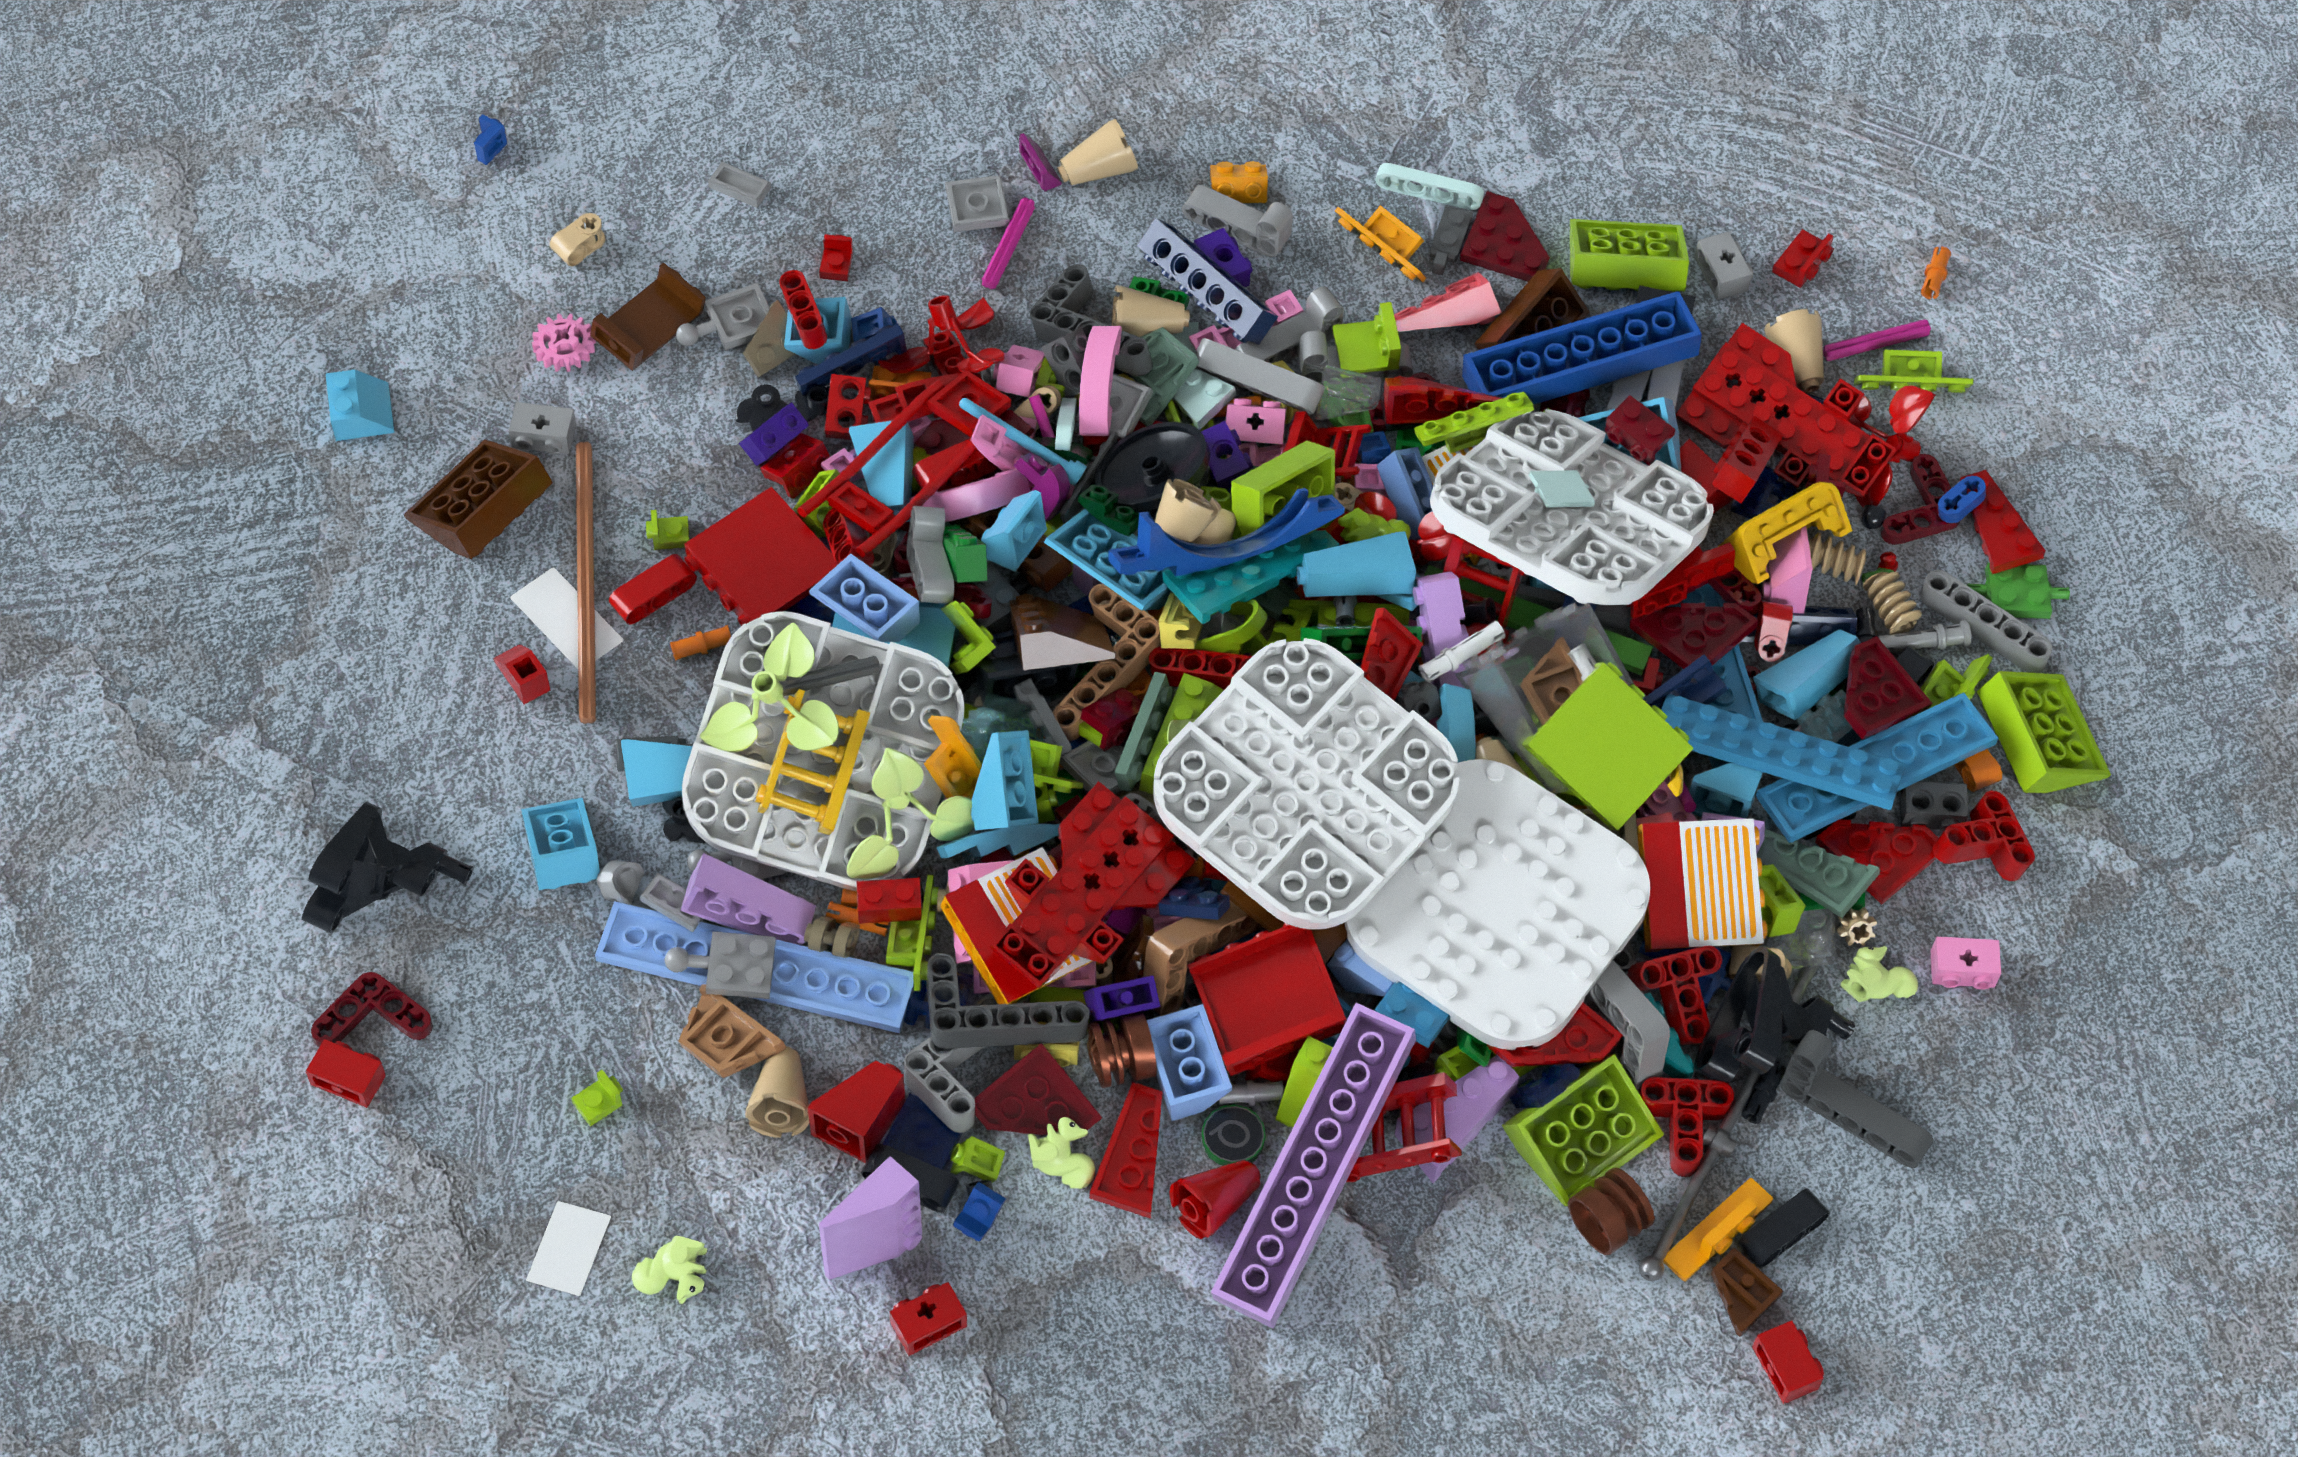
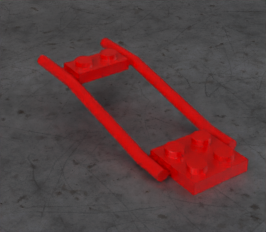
M965 370L947 386H944L940 380H936L921 392L836 478L797 509L799 515L805 518L827 500L829 506L872 534V536L856 548L857 554L864 558L911 518L913 506H922L977 448L970 439L897 515H894L892 509L851 483L850 480L925 404L928 406V410L972 438L978 419L960 408V400L968 398L999 417L1011 407V398L968 370Z

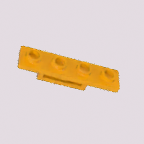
M1381 205L1364 226L1340 207L1336 208L1335 212L1340 217L1338 223L1346 230L1351 232L1355 229L1361 235L1358 238L1369 248H1372L1374 245L1382 250L1379 255L1391 265L1394 261L1401 265L1400 271L1411 281L1417 278L1423 283L1426 280L1423 273L1408 262L1424 242L1421 236Z
M932 715L928 722L942 743L926 760L924 765L947 799L954 796L972 799L982 764L974 753L973 746L966 741L959 730L958 723L954 719L947 716Z
M1749 1178L1669 1250L1663 1263L1682 1281H1687L1716 1253L1719 1255L1724 1253L1738 1233L1744 1234L1755 1223V1218L1772 1203L1773 1197L1753 1178Z

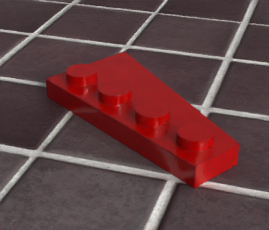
M1987 470L1960 477L1961 481L1968 476H1978L1984 480L1986 485L1984 501L1970 513H1972L1974 518L1973 525L1975 531L1980 534L1982 539L1983 552L1989 558V568L1992 575L2044 558L2046 550Z
M1376 608L1360 668L1364 671V677L1392 700H1395L1423 644L1386 608Z
M1132 1082L1090 1190V1199L1151 1219L1162 1091Z

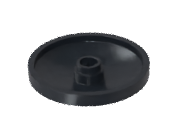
M1182 422L1153 424L1127 435L1106 453L1096 470L1095 484L1104 486L1109 491L1119 494L1117 503L1119 506L1130 507L1135 512L1154 510L1159 508L1168 479H1171L1172 483L1174 479H1180L1194 486L1201 480L1209 466L1210 449L1203 434L1190 424Z

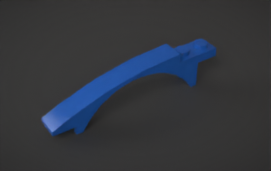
M1306 488L1297 489L1285 507L1265 525L1241 538L1217 544H1196L1177 539L1165 532L1158 523H1155L1148 512L1139 513L1137 545L1110 549L1108 561L1119 574L1133 575L1146 570L1160 571L1168 567L1175 576L1222 567L1275 549L1322 527L1344 514L1345 508L1333 495L1308 498V490Z

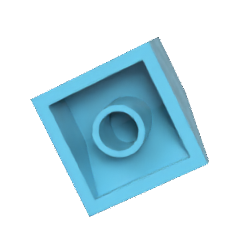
M846 297L814 298L828 338L827 342L818 349H808L802 344L788 310L784 342L785 349L816 364L824 362L825 358L834 352L841 353L849 349L852 316Z
M358 370L326 373L330 420L336 441L395 433L388 382Z
M1034 490L1015 497L1007 507L1002 508L995 523L991 528L986 529L982 535L981 541L986 544L987 560L1012 571L1018 569L1047 530L1041 492Z
M1728 763L1694 775L1689 792L1696 804V809L1691 813L1702 817L1703 812L1747 819L1763 772Z

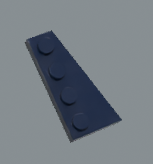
M899 324L885 326L879 329L875 336L867 340L865 338L859 339L849 349L841 353L834 352L828 355L824 362L816 366L809 365L800 370L799 375L795 376L797 386L802 395H806L809 389L814 386L825 387L830 385L831 374L852 376L859 373L864 365L869 362L874 363L876 366L879 365L878 360H887L886 356L896 352L898 355L907 352L905 337Z

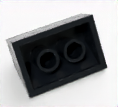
M1018 652L1006 657L997 658L991 656L984 658L977 663L975 679L983 708L1018 702L1013 690L1014 686L1031 678L1040 696L1046 697L1067 693L1073 689L1078 664L1023 670Z

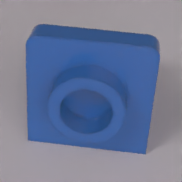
M482 114L479 117L482 133L478 135L474 145L478 161L487 165L507 145L504 125L499 120L491 119Z
M882 307L851 318L854 342L863 338L867 340L875 336L879 329L888 325L894 326L898 323L895 317L890 316Z
M1383 431L1363 434L1358 451L1361 464H1379L1391 454L1390 445Z
M978 1182L973 1188L963 1210L953 1222V1226L962 1231L966 1236L976 1241H981L993 1226L1006 1198Z

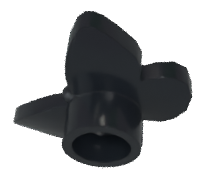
M814 386L809 389L806 395H802L800 390L795 394V403L798 405L796 408L807 422H810L818 415L827 414L830 386ZM843 417L840 421L848 422L850 417Z
M682 797L662 802L664 811L670 815V818L663 827L665 837L669 841H677L684 835L691 842L706 843L690 825L685 814Z

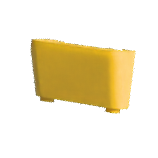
M1817 482L1744 522L1718 546L1730 542L1735 549L1734 566L1751 583L1759 584L1770 578L1768 572H1766V566L1769 560L1777 558L1773 543L1804 526L1807 529L1811 526L1823 531L1828 529L1836 537H1843L1853 530L1837 487L1832 483Z

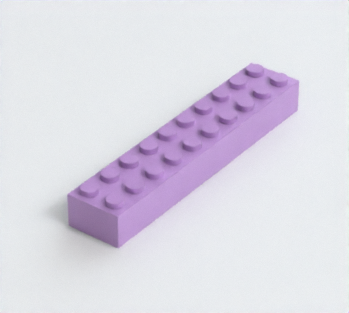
M1355 1003L1211 1291L1215 1301L1268 1327L1274 1328L1416 1041L1415 1029L1359 1003Z

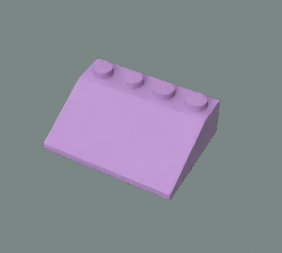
M891 1156L819 1223L824 1272L829 1280L899 1257L905 1250L911 1251L921 1241L922 1223L919 1181Z

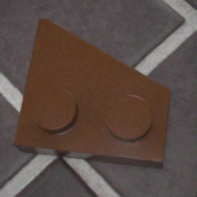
M1142 914L1112 955L1113 984L1137 978L1145 961L1147 943L1155 933L1153 918Z

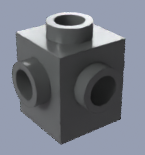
M1414 681L1403 684L1394 700L1409 713L1414 710L1428 722L1442 715L1437 687L1427 681L1419 683Z

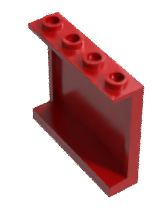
M772 486L684 543L687 555L684 559L688 567L693 572L698 571L702 575V580L708 590L717 592L724 608L728 612L733 611L738 616L737 619L741 626L761 617L763 614L787 610L810 594L809 590L839 564L834 560L833 554Z
M1285 923L1282 928L1272 932H1259L1253 939L1244 943L1235 942L1229 944L1223 951L1216 954L1201 955L1193 963L1187 965L1230 1076L1301 1049L1308 1036L1322 1041L1341 1033L1347 1021L1311 929H1303Z

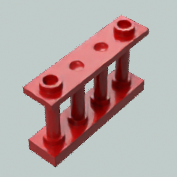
M1454 534L1443 573L1451 571L1460 579L1466 577L1506 592L1503 605L1495 602L1496 615L1499 616L1498 623L1502 626L1503 633L1506 635L1504 639L1498 641V645L1505 647L1510 635V630L1506 629L1521 575L1526 576V574L1522 570L1499 560L1496 556ZM1469 553L1512 568L1510 581L1468 566V562L1463 561L1465 554L1469 555ZM1460 586L1462 599H1468L1470 602L1483 601L1484 597L1462 590ZM1472 622L1470 626L1474 624L1486 625L1481 622Z
M1445 1072L1395 1083L1371 1130L1373 1154L1358 1157L1346 1182H1356L1360 1177L1430 1162L1445 1163L1453 1157L1462 1156L1461 1149L1450 1138H1446L1444 1101H1446V1098L1457 1096V1084ZM1430 1102L1433 1141L1416 1145L1413 1108L1416 1105ZM1400 1109L1403 1148L1386 1151L1383 1115L1387 1111Z

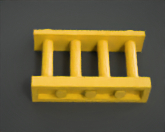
M801 689L794 694V697L789 695L787 701L799 712L804 704L801 702L805 693ZM784 707L783 713L788 716L766 785H760L755 802L760 803L757 812L764 814L771 803L814 817L815 821L819 822L817 831L830 835L835 829L870 712L858 709L853 716L848 715L847 718L835 714L839 729H842L843 733L847 734L844 746L840 744L838 747L830 745L811 751L834 759L833 762L838 764L835 775L830 774L828 777L783 762L788 744L792 745L787 737V725L795 717ZM782 774L824 788V792L829 793L826 804L817 806L775 792L774 788L778 775Z

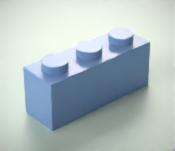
M1418 447L1393 451L1376 466L1388 497L1397 509V520H1403L1411 528V535L1408 540L1418 541L1421 539L1418 533L1419 524L1425 515L1432 512L1430 496L1433 485Z

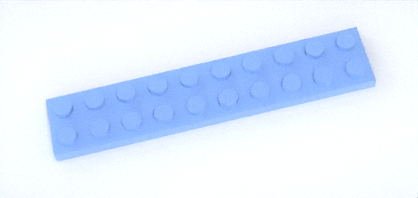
M614 901L595 958L598 962L701 986L707 982L708 969L688 967L686 970L678 973L670 971L665 965V955L670 949L681 947L690 955L710 956L712 931L755 934L700 922L694 932H691L658 911ZM776 940L770 999H753L900 1033L914 991L913 972L852 957L842 958L834 956L831 952H818L810 950L806 946Z

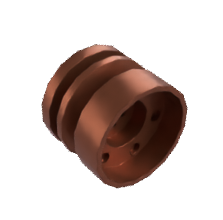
M1142 1011L1121 1016L1120 1031L1117 1032L1110 1019L1103 1020L1104 1035H1102L1097 1021L1088 1023V1054L1092 1069L1098 1077L1102 1088L1112 1086L1111 1072L1118 1085L1123 1084L1124 1069L1129 1068L1130 1074L1135 1081L1157 1076L1153 1042L1148 1023Z
M1617 1167L1610 1169L1605 1173V1176L1596 1179L1594 1188L1591 1186L1585 1187L1569 1198L1568 1201L1569 1213L1575 1226L1585 1240L1603 1255L1614 1253L1627 1243L1628 1235L1631 1237L1639 1235L1643 1229L1653 1225L1655 1220L1653 1208L1641 1187L1630 1175Z

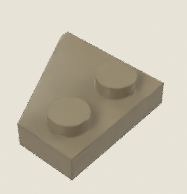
M779 300L770 305L765 318L759 324L755 335L743 352L758 378L796 355L784 347L787 313Z

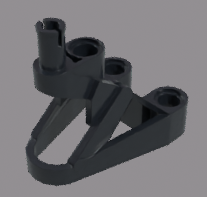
M365 802L325 846L314 862L308 881L318 885L305 906L302 920L332 934L343 918L376 900L386 899L390 893L406 889L414 894L423 896L439 872L466 885L473 873L474 867L447 856L448 851L432 843H426L408 850L388 840L381 819L382 808Z
M1765 946L1758 947L1740 965L1699 1047L1694 1066L1697 1071L1711 1080L1723 1081L1729 1084L1736 1076L1741 1063L1758 1074L1766 1073L1775 1063L1781 1044L1789 1042L1798 1047L1809 1030L1818 1031L1826 1036L1829 1029L1843 1040H1846L1854 1032L1851 1028H1855V1023L1836 1012L1834 1005L1820 995L1808 999L1801 1005L1795 1003L1792 999L1785 970L1781 966L1780 957ZM1763 965L1761 983L1759 985L1758 978L1755 974L1758 971V969ZM1744 1010L1752 1032L1745 1027L1739 1028Z

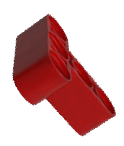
M1987 791L1971 810V821L1949 825L1933 844L1932 851L1934 856L1945 864L1990 858L1998 874L2003 879L2017 881L2034 862L2035 854L2006 797L1997 791Z
M1702 946L1633 964L1628 969L1627 976L1640 991L1660 989L1669 1027H1673L1676 1030L1680 1044L1690 1045L1703 1042L1710 1024L1698 977L1713 974L1720 969L1722 956L1719 950L1713 946ZM1701 954L1705 958L1706 964L1704 968L1701 966L1699 962ZM1673 961L1678 967L1677 975L1671 969ZM1645 968L1648 970L1650 974V980L1648 983L1645 981L1643 977V972ZM1681 992L1684 994L1686 998L1684 1006L1681 1004L1679 1000ZM1689 1023L1692 1025L1694 1030L1692 1037L1689 1035L1687 1031Z
M1648 1078L1642 1084L1639 1094L1653 1117L1669 1118L1670 1167L1678 1176L1690 1177L1696 1172L1703 1155V1120H1721L1725 1117L1733 1102V1089L1726 1082L1716 1080ZM1647 1094H1655L1660 1099L1652 1100ZM1679 1096H1687L1692 1101L1685 1102L1681 1100ZM1711 1098H1720L1724 1103H1715ZM1679 1125H1688L1692 1128V1131H1684ZM1680 1154H1687L1693 1160L1686 1161L1680 1157Z

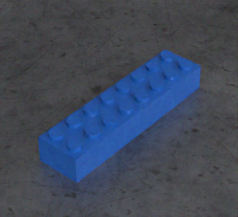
M1677 291L1463 355L1462 377L1471 391L1505 398L1512 393L1525 392L1533 405L1698 356L1702 333L1680 292Z

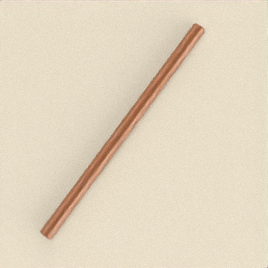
M579 442L576 444L579 718L583 724H592L596 721L593 466L591 443Z

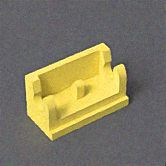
M1170 592L1159 619L1161 648L1194 649L1203 624L1200 623L1174 593Z

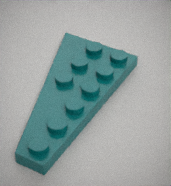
M1317 530L1300 536L1275 549L1226 566L1175 576L1170 569L1163 571V582L1200 623L1204 624L1210 621V615L1218 611L1224 614L1231 610V604L1237 601L1247 602L1278 586L1279 579L1285 576L1289 578L1297 576V567L1302 566L1303 554L1339 546V543L1326 530Z

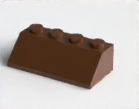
M1562 268L1538 270L1474 344L1478 350L1582 320L1590 311Z

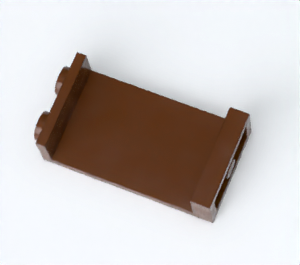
M663 262L659 266L658 276L654 282L609 318L600 313L593 319L590 336L633 371L673 339L679 326L685 323L691 324L702 315L706 297L697 287H693L684 280L678 271L671 269Z

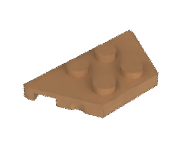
M1560 637L1551 650L1541 658L1537 666L1528 673L1520 685L1542 726L1583 683L1581 679L1582 674L1568 655L1571 650L1564 637Z
M706 984L701 985L699 990L702 994L697 1008L692 1007L688 1016V1024L683 1028L678 1040L682 1048L722 1078L763 1061L787 1048L780 1038L722 995L706 994Z

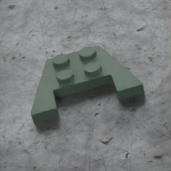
M1163 327L1141 337L1148 344L1153 368L1143 376H1133L1142 385L1153 390V394L1139 419L1146 427L1154 423L1199 364L1196 354Z

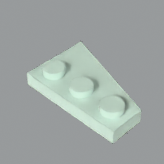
M1195 368L1172 399L1179 405L1181 412L1185 416H1189L1194 426L1200 430L1237 394L1235 386Z

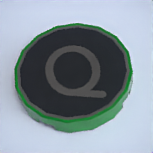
M1227 1105L1212 1111L1206 1118L1201 1132V1139L1208 1157L1217 1164L1224 1166L1241 1160H1246L1249 1163L1254 1162L1263 1151L1266 1134L1264 1124L1255 1112L1247 1107Z

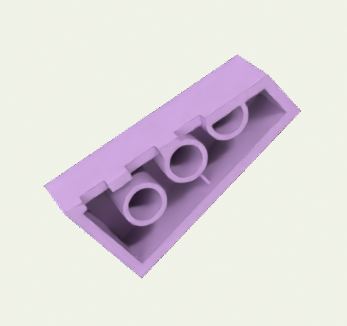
M1451 571L1416 577L1417 587H1413V597L1415 604L1419 605L1420 616L1417 617L1416 621L1417 626L1422 627L1424 645L1421 647V659L1423 663L1438 656L1444 648L1447 647L1449 649L1469 637L1465 625L1460 624V620L1465 619L1459 578ZM1470 658L1461 663L1455 671L1452 672L1450 670L1430 682L1437 687V691L1446 683L1470 689L1472 695L1479 694L1478 691H1474L1471 687L1470 678L1476 675L1474 664H1471Z
M703 853L690 877L680 911L743 932L761 936L776 937V940L803 946L805 943V930L808 923H812L816 905Z
M1498 1055L1489 1059L1488 1065L1485 1067L1480 1065L1455 1081L1457 1084V1096L1446 1098V1101H1444L1446 1138H1450L1461 1151L1469 1142H1472L1488 1121H1491L1516 1093L1519 1075ZM1428 1102L1413 1108L1416 1145L1433 1141L1431 1103ZM1401 1117L1397 1119L1395 1136L1403 1145ZM1453 1157L1445 1163L1430 1162L1420 1164L1419 1167L1430 1181L1434 1183L1440 1177L1442 1171L1449 1164L1451 1165L1457 1157Z

